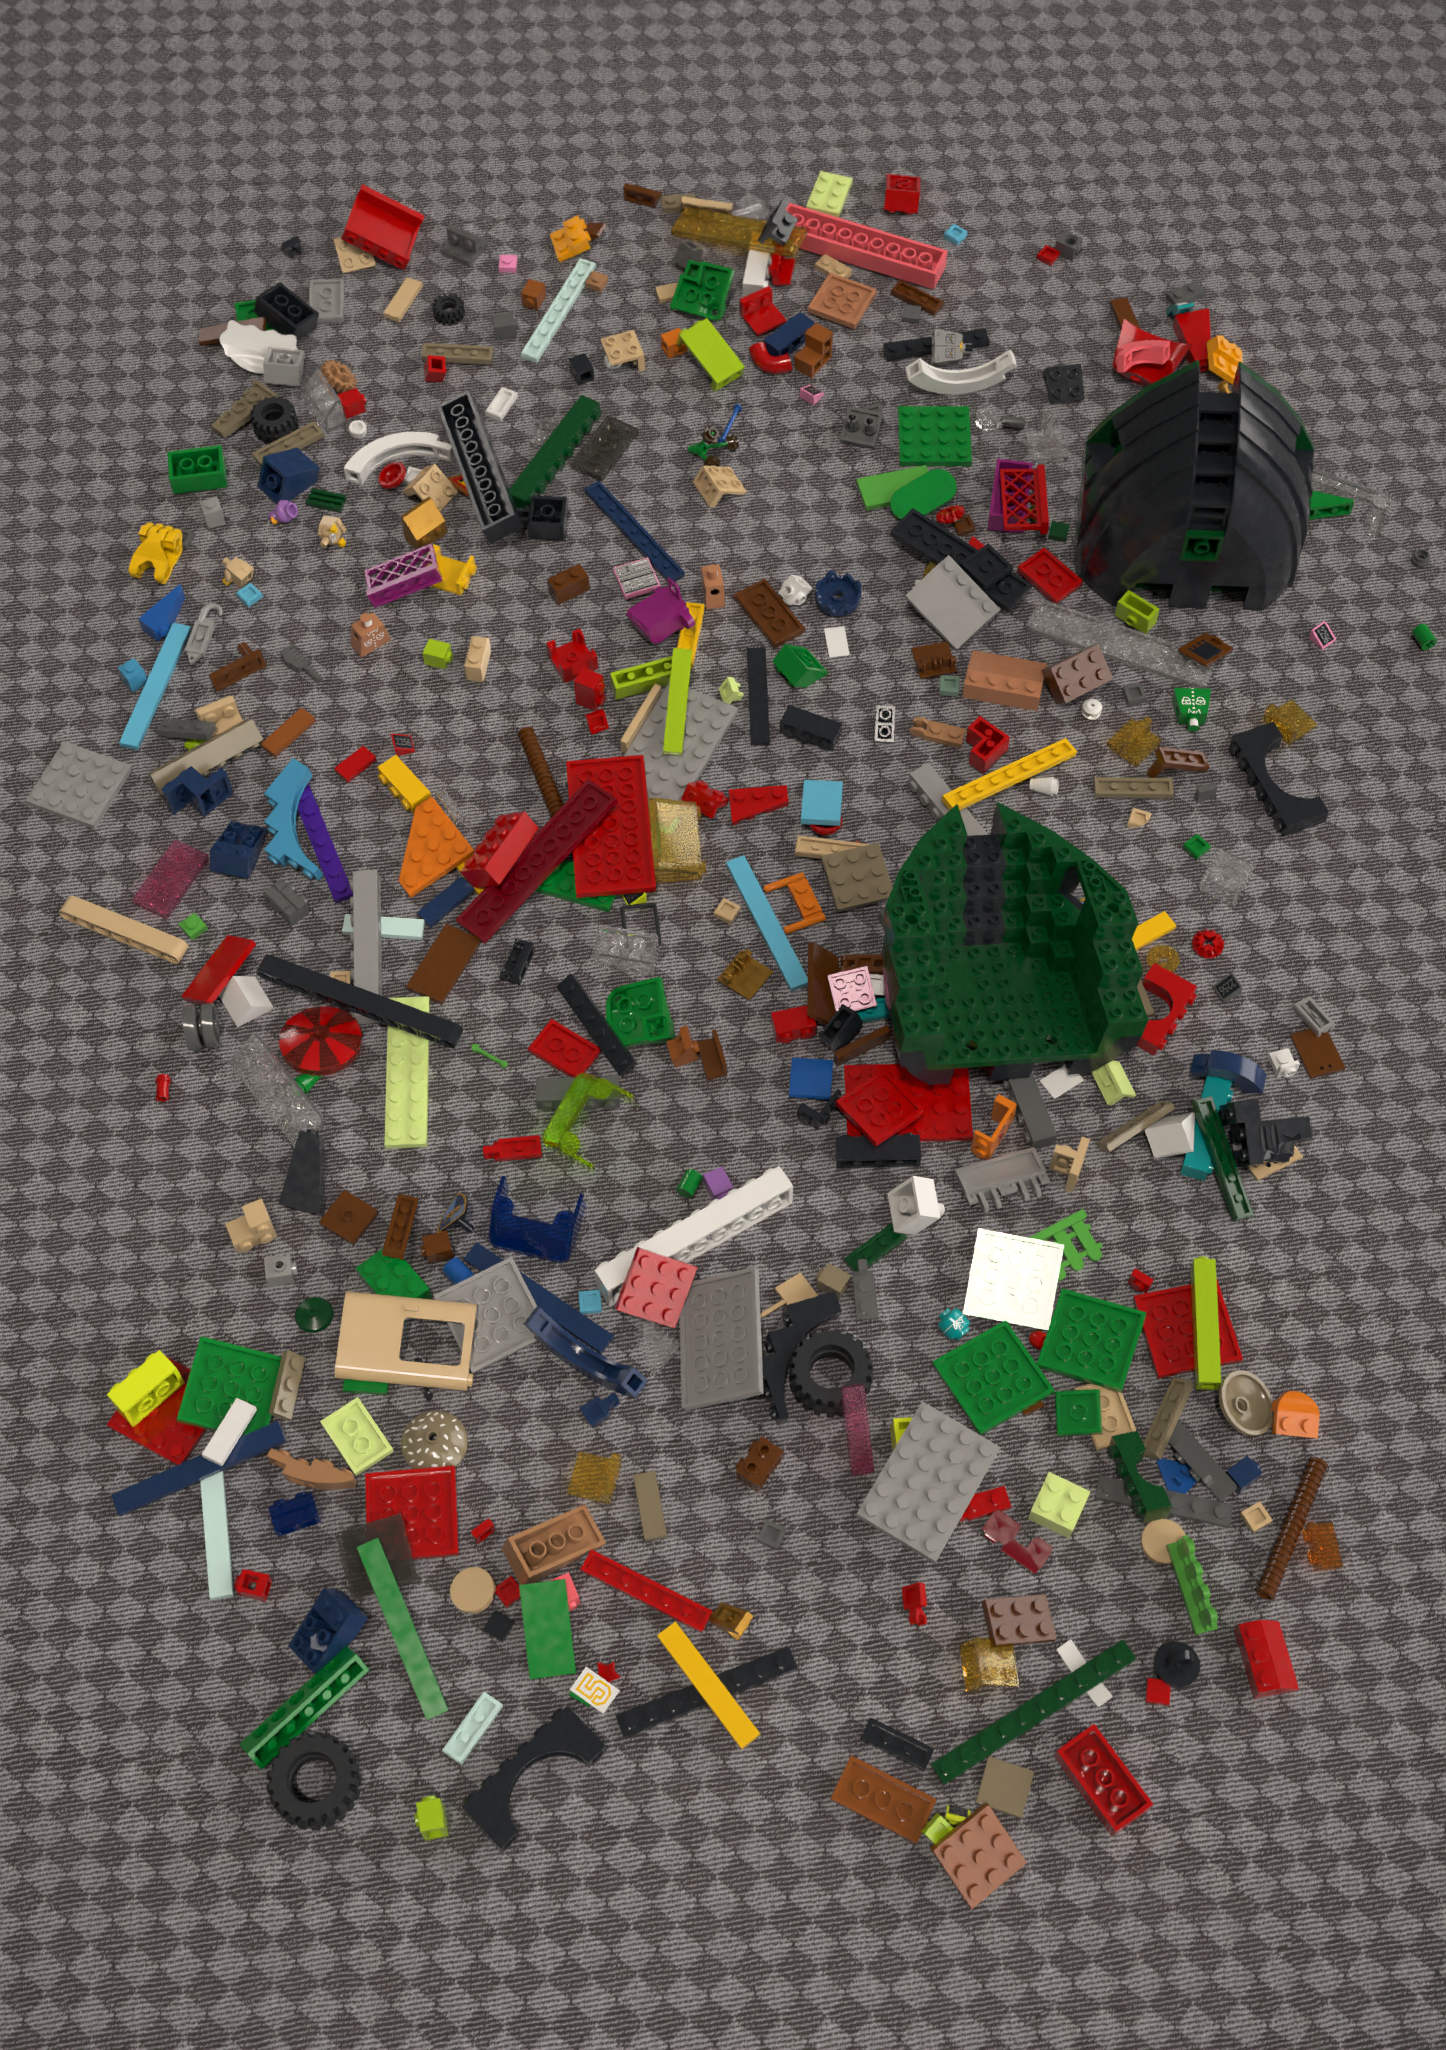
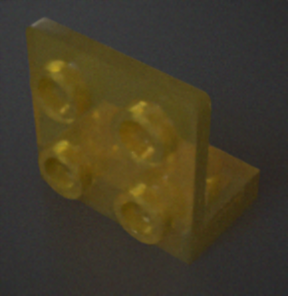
M1293 700L1288 701L1279 708L1273 703L1267 706L1263 721L1266 724L1275 722L1283 735L1282 740L1288 745L1317 726V723Z
M579 1452L567 1494L610 1505L622 1465L621 1454L612 1452L609 1459Z
M974 1638L959 1645L966 1692H974L986 1686H1019L1013 1646L992 1648L989 1638Z

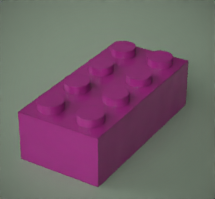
M997 459L988 530L1024 534V530L1003 529L1000 469H1032L1033 463ZM1004 475V478L1009 482L1015 479L1011 475ZM1025 475L1022 478L1029 482L1032 475ZM1019 481L1014 484L1019 489L1024 486ZM1010 488L1006 491L1010 496L1016 493ZM1027 488L1024 491V493H1026L1028 496L1030 489ZM1020 495L1015 498L1019 503L1025 501ZM1009 503L1006 506L1011 511H1013L1016 508V506L1012 503ZM1022 510L1016 513L1021 518L1026 515ZM1011 517L1007 522L1008 524H1016L1018 521Z

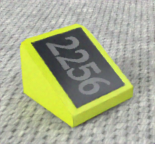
M645 892L621 894L626 905L647 902Z
M947 1805L944 1819L949 1824L957 1826L970 1815V1810Z

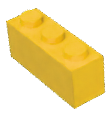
M394 755L377 767L379 773L377 777L380 783L387 785L391 795L394 798L398 797L402 807L406 811L409 810L413 815L416 806L431 797L430 791L397 755Z

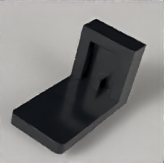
M837 1089L820 1113L801 1103L797 1108V1118L806 1126L810 1125L816 1130L821 1125L825 1126L831 1117L830 1113L832 1110L838 1109L836 1100L841 1098V1090Z

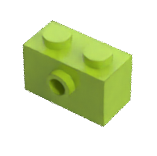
M1128 590L1118 601L1115 616L1125 621L1129 626H1133L1147 634L1156 624L1160 609Z
M427 1796L421 1799L422 1802H417V1813H414L416 1827L420 1828V1833L425 1841L449 1836L445 1806L441 1799L436 1798V1796Z

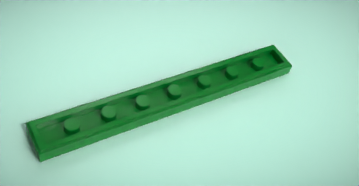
M379 1538L358 1546L357 1550L426 1720L428 1721L448 1712L449 1709Z

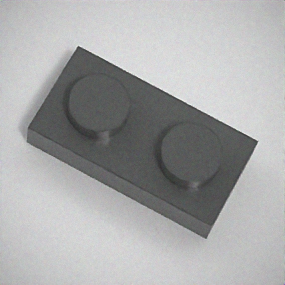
M1194 280L1167 292L1166 299L1172 305L1192 302L1204 297L1205 290Z

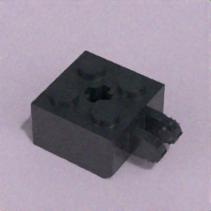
M534 495L531 497L530 508L517 509L523 527H526L528 530V538L565 540L568 519L567 497Z

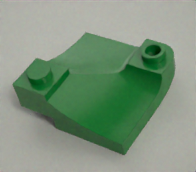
M688 259L684 274H680L670 308L703 319L708 318L712 322L721 320L726 309L725 300L735 271L731 268L704 261L700 263Z
M661 977L626 984L615 988L609 994L606 1000V1019L626 1047L650 1044L660 1045L675 1039L674 1023L668 1010L663 979Z

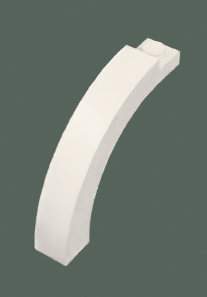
M1008 350L994 360L970 369H940L927 364L921 358L905 368L908 381L921 389L940 394H961L979 391L998 384L1006 379L1005 373L1014 369L1017 365L1014 353Z
M426 432L396 433L379 438L361 448L347 462L344 467L346 480L363 485L366 478L377 467L392 459L409 455H424L452 462L454 451L450 444L440 442V437L437 434Z

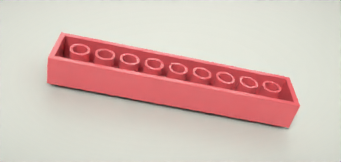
M789 203L786 208L787 212L798 219L786 242L787 245L819 255L827 254L836 260L931 289H935L946 267L947 250Z

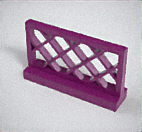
M432 543L364 570L368 588L366 591L367 597L374 608L443 581ZM430 551L426 558L422 557L424 553ZM413 559L409 565L405 564L407 560ZM418 561L422 562L419 567H415ZM395 566L392 571H388L390 567ZM401 568H405L402 574L398 573ZM378 572V575L375 578H372L370 576ZM384 575H389L385 581L381 580Z

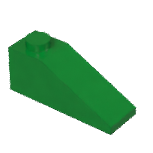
M1313 490L1309 520L1351 514L1354 500Z

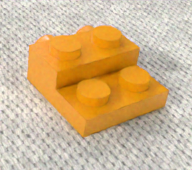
M579 216L564 221V228L550 233L559 262L591 249L589 244L591 238L588 231H585L587 228L586 223Z
M1217 335L1207 342L1209 370L1233 385L1238 362H1242V351L1236 344H1230L1224 336Z

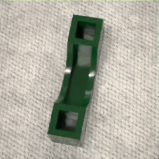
M1138 1431L1112 1436L1108 1446V1454L1116 1464L1117 1474L1119 1477H1122L1126 1494L1131 1497L1136 1515H1139L1142 1523L1168 1518L1172 1504L1164 1487L1147 1482L1140 1476L1136 1465L1142 1461L1146 1448Z

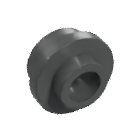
M1425 549L1416 550L1411 557L1412 562L1421 567L1428 565L1431 559L1429 552Z

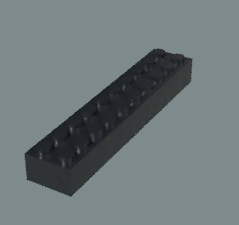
M468 390L438 405L439 413L480 527L489 542L492 544L524 528L479 406L471 392Z

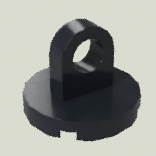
M1172 1641L1165 1643L1158 1649L1153 1658V1668L1158 1679L1171 1688L1182 1689L1189 1687L1197 1679L1200 1673V1660L1197 1653L1190 1646L1183 1642Z

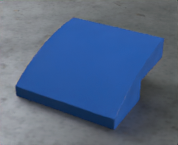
M792 1057L789 1097L829 1100L831 1098L833 1060Z

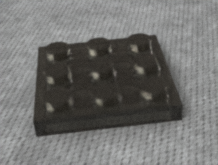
M401 1513L334 1533L352 1601L375 1594L357 1547L376 1538L380 1540L398 1587L419 1581Z

